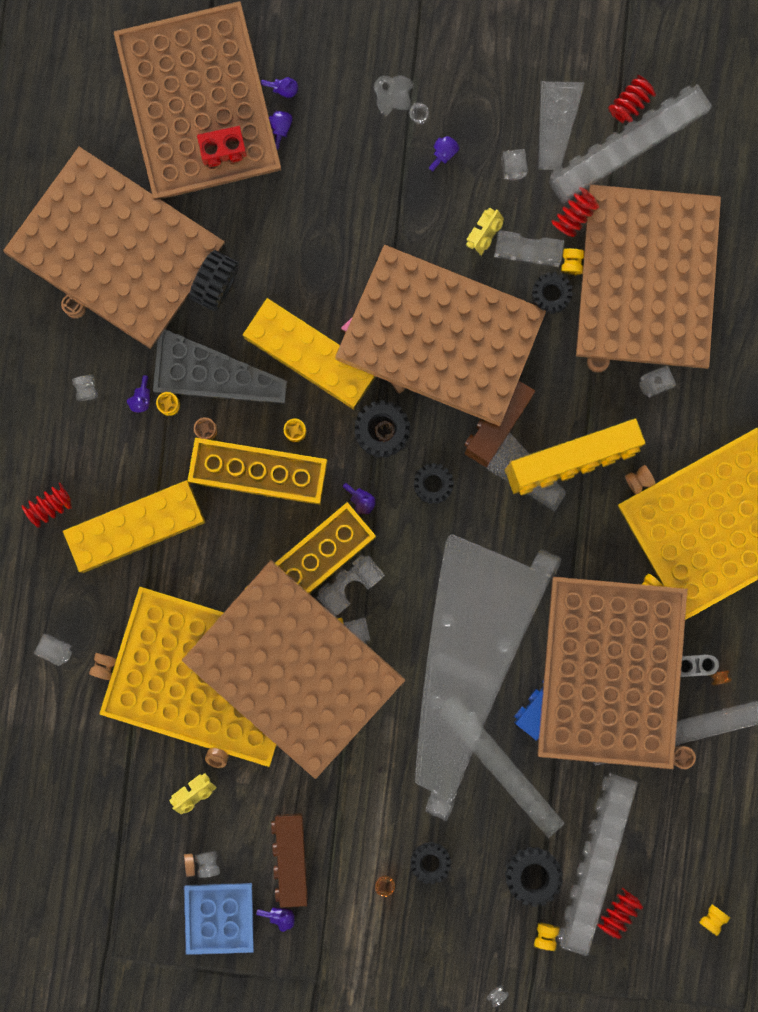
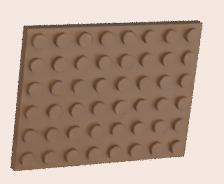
M240 1L114 31L153 199H164L281 170ZM240 125L247 156L238 162H230L228 160L221 162L219 166H204L197 135ZM231 141L227 148L234 150L239 146V143ZM209 146L206 149L208 154H214L217 151L216 146Z
M78 147L3 251L18 263L151 349L189 296L192 283L205 258L213 250L219 252L225 242L159 198L153 199V195L81 147Z
M590 185L589 193L594 196L599 204V208L593 210L591 217L587 216L588 221L586 222L576 357L708 369L721 197Z
M384 245L335 356V360L500 426L546 310L543 311L534 304Z
M272 560L181 660L315 779L405 681V678Z
M552 577L538 757L673 769L687 589Z

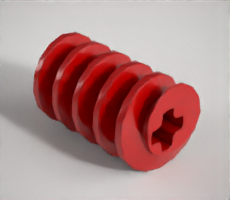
M637 75V79L631 81V85L625 88V92L620 93V98H616L614 105H610L608 109L618 121L624 123L627 120L632 123L633 119L630 114L638 116L639 113L636 108L638 107L643 110L645 107L642 101L650 103L648 94L655 97L656 93L652 85L644 77Z
M579 187L582 195L574 193L577 201H568L571 208H562L565 215L557 214L560 221L552 220V224L559 231L572 237L576 235V230L582 228L581 223L588 221L587 216L591 217L593 210L599 208V204L594 196L582 187Z
M59 483V491L51 487L52 495L46 491L43 492L44 500L36 496L37 504L28 501L29 509L21 505L27 518L36 527H41V520L48 523V515L56 518V510L63 514V506L68 509L72 508L71 499L61 483Z
M622 888L625 893L624 896L616 895L620 902H611L614 910L606 909L609 918L601 916L600 918L604 924L596 923L607 934L618 939L622 938L619 930L625 932L628 930L624 923H633L629 916H638L635 908L643 909L640 900L624 888Z

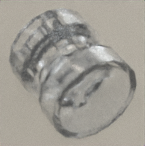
M84 375L72 379L73 386L77 389L76 399L78 402L99 397L98 391L94 388V375Z
M217 851L195 855V861L199 864L198 878L220 874V868L216 864L218 858Z

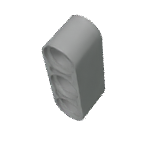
M705 654L682 656V661L687 660L690 663V668L687 672L681 671L680 677L712 675L718 670V660L712 655ZM708 658L712 662V667L710 670L705 671L702 668V662Z

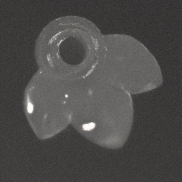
M401 75L393 78L389 76L379 77L374 83V91L378 95L376 102L378 109L386 116L391 112L392 108L409 110L411 102L407 91L414 86L413 82ZM383 83L388 84L389 88L387 91L382 88Z

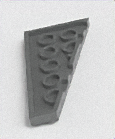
M166 329L158 338L153 386L154 393L171 392L175 395L285 404L286 380L249 366L244 362L235 360Z

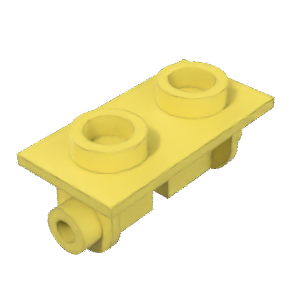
M489 208L484 211L477 222L483 228L479 230L474 227L466 239L467 247L475 248L480 255L489 248L491 239L503 225L504 218L499 210L496 209L495 211Z
M206 773L203 775L199 774L188 783L192 789L190 792L184 786L172 795L169 801L174 806L173 809L182 815L183 813L190 812L196 803L211 796L212 791L217 788L210 782V778Z

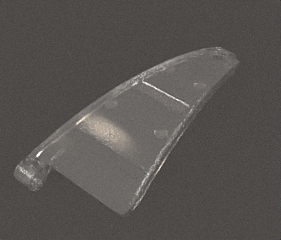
M454 534L449 535L447 538L428 651L415 770V783L432 791L425 812L444 821L450 816L454 806L455 794L485 721L550 579L559 568L561 557L540 549L531 567Z

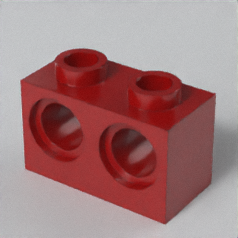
M240 125L197 135L204 166L215 167L221 165V162L228 160L230 162H238L247 156ZM231 141L239 143V146L234 150L227 148ZM209 146L217 147V151L214 154L206 153V149Z

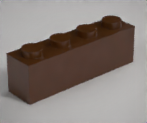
M518 381L501 425L498 426L480 419L476 426L479 429L475 436L471 434L464 444L467 447L464 454L487 468L532 399L535 390Z
M303 813L276 815L275 820L271 821L272 834H276V843L272 844L273 857H277L278 865L274 866V879L279 880V888H275V900L280 902V908L307 906Z

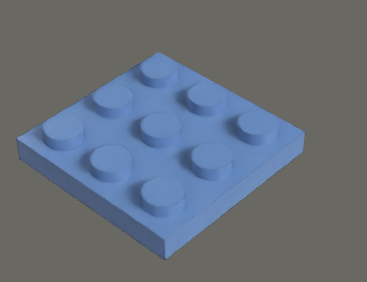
M252 883L184 886L186 954L254 952Z

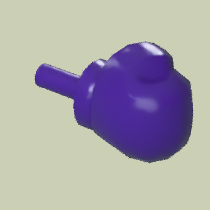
M286 77L283 80L275 79V82L261 80L262 86L272 87L274 93H278L286 98H293L299 89L297 82L290 77Z
M276 111L273 116H269L271 129H273L272 133L276 135L275 145L277 150L279 149L281 136L287 137L293 120L289 113L283 111Z
M445 136L442 139L438 138L434 144L436 150L434 155L437 158L428 169L433 172L441 161L446 164L459 151L458 143L449 136Z
M143 375L141 388H136L134 396L127 399L129 408L136 413L147 411L150 406V390L146 388L148 376Z
M345 483L343 488L352 495L350 500L355 504V512L360 515L371 513L376 504V499L372 494L361 488L355 491Z
M272 908L271 912L257 910V915L270 918V923L276 924L282 932L294 926L295 916L290 909Z

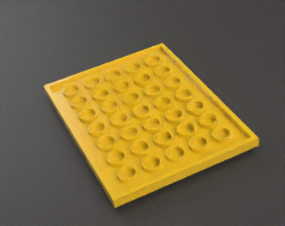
M758 427L618 504L620 511L663 586L687 589L685 620L758 580Z
M139 587L99 714L209 749L218 748L229 755L270 767L276 744L181 661L224 612Z

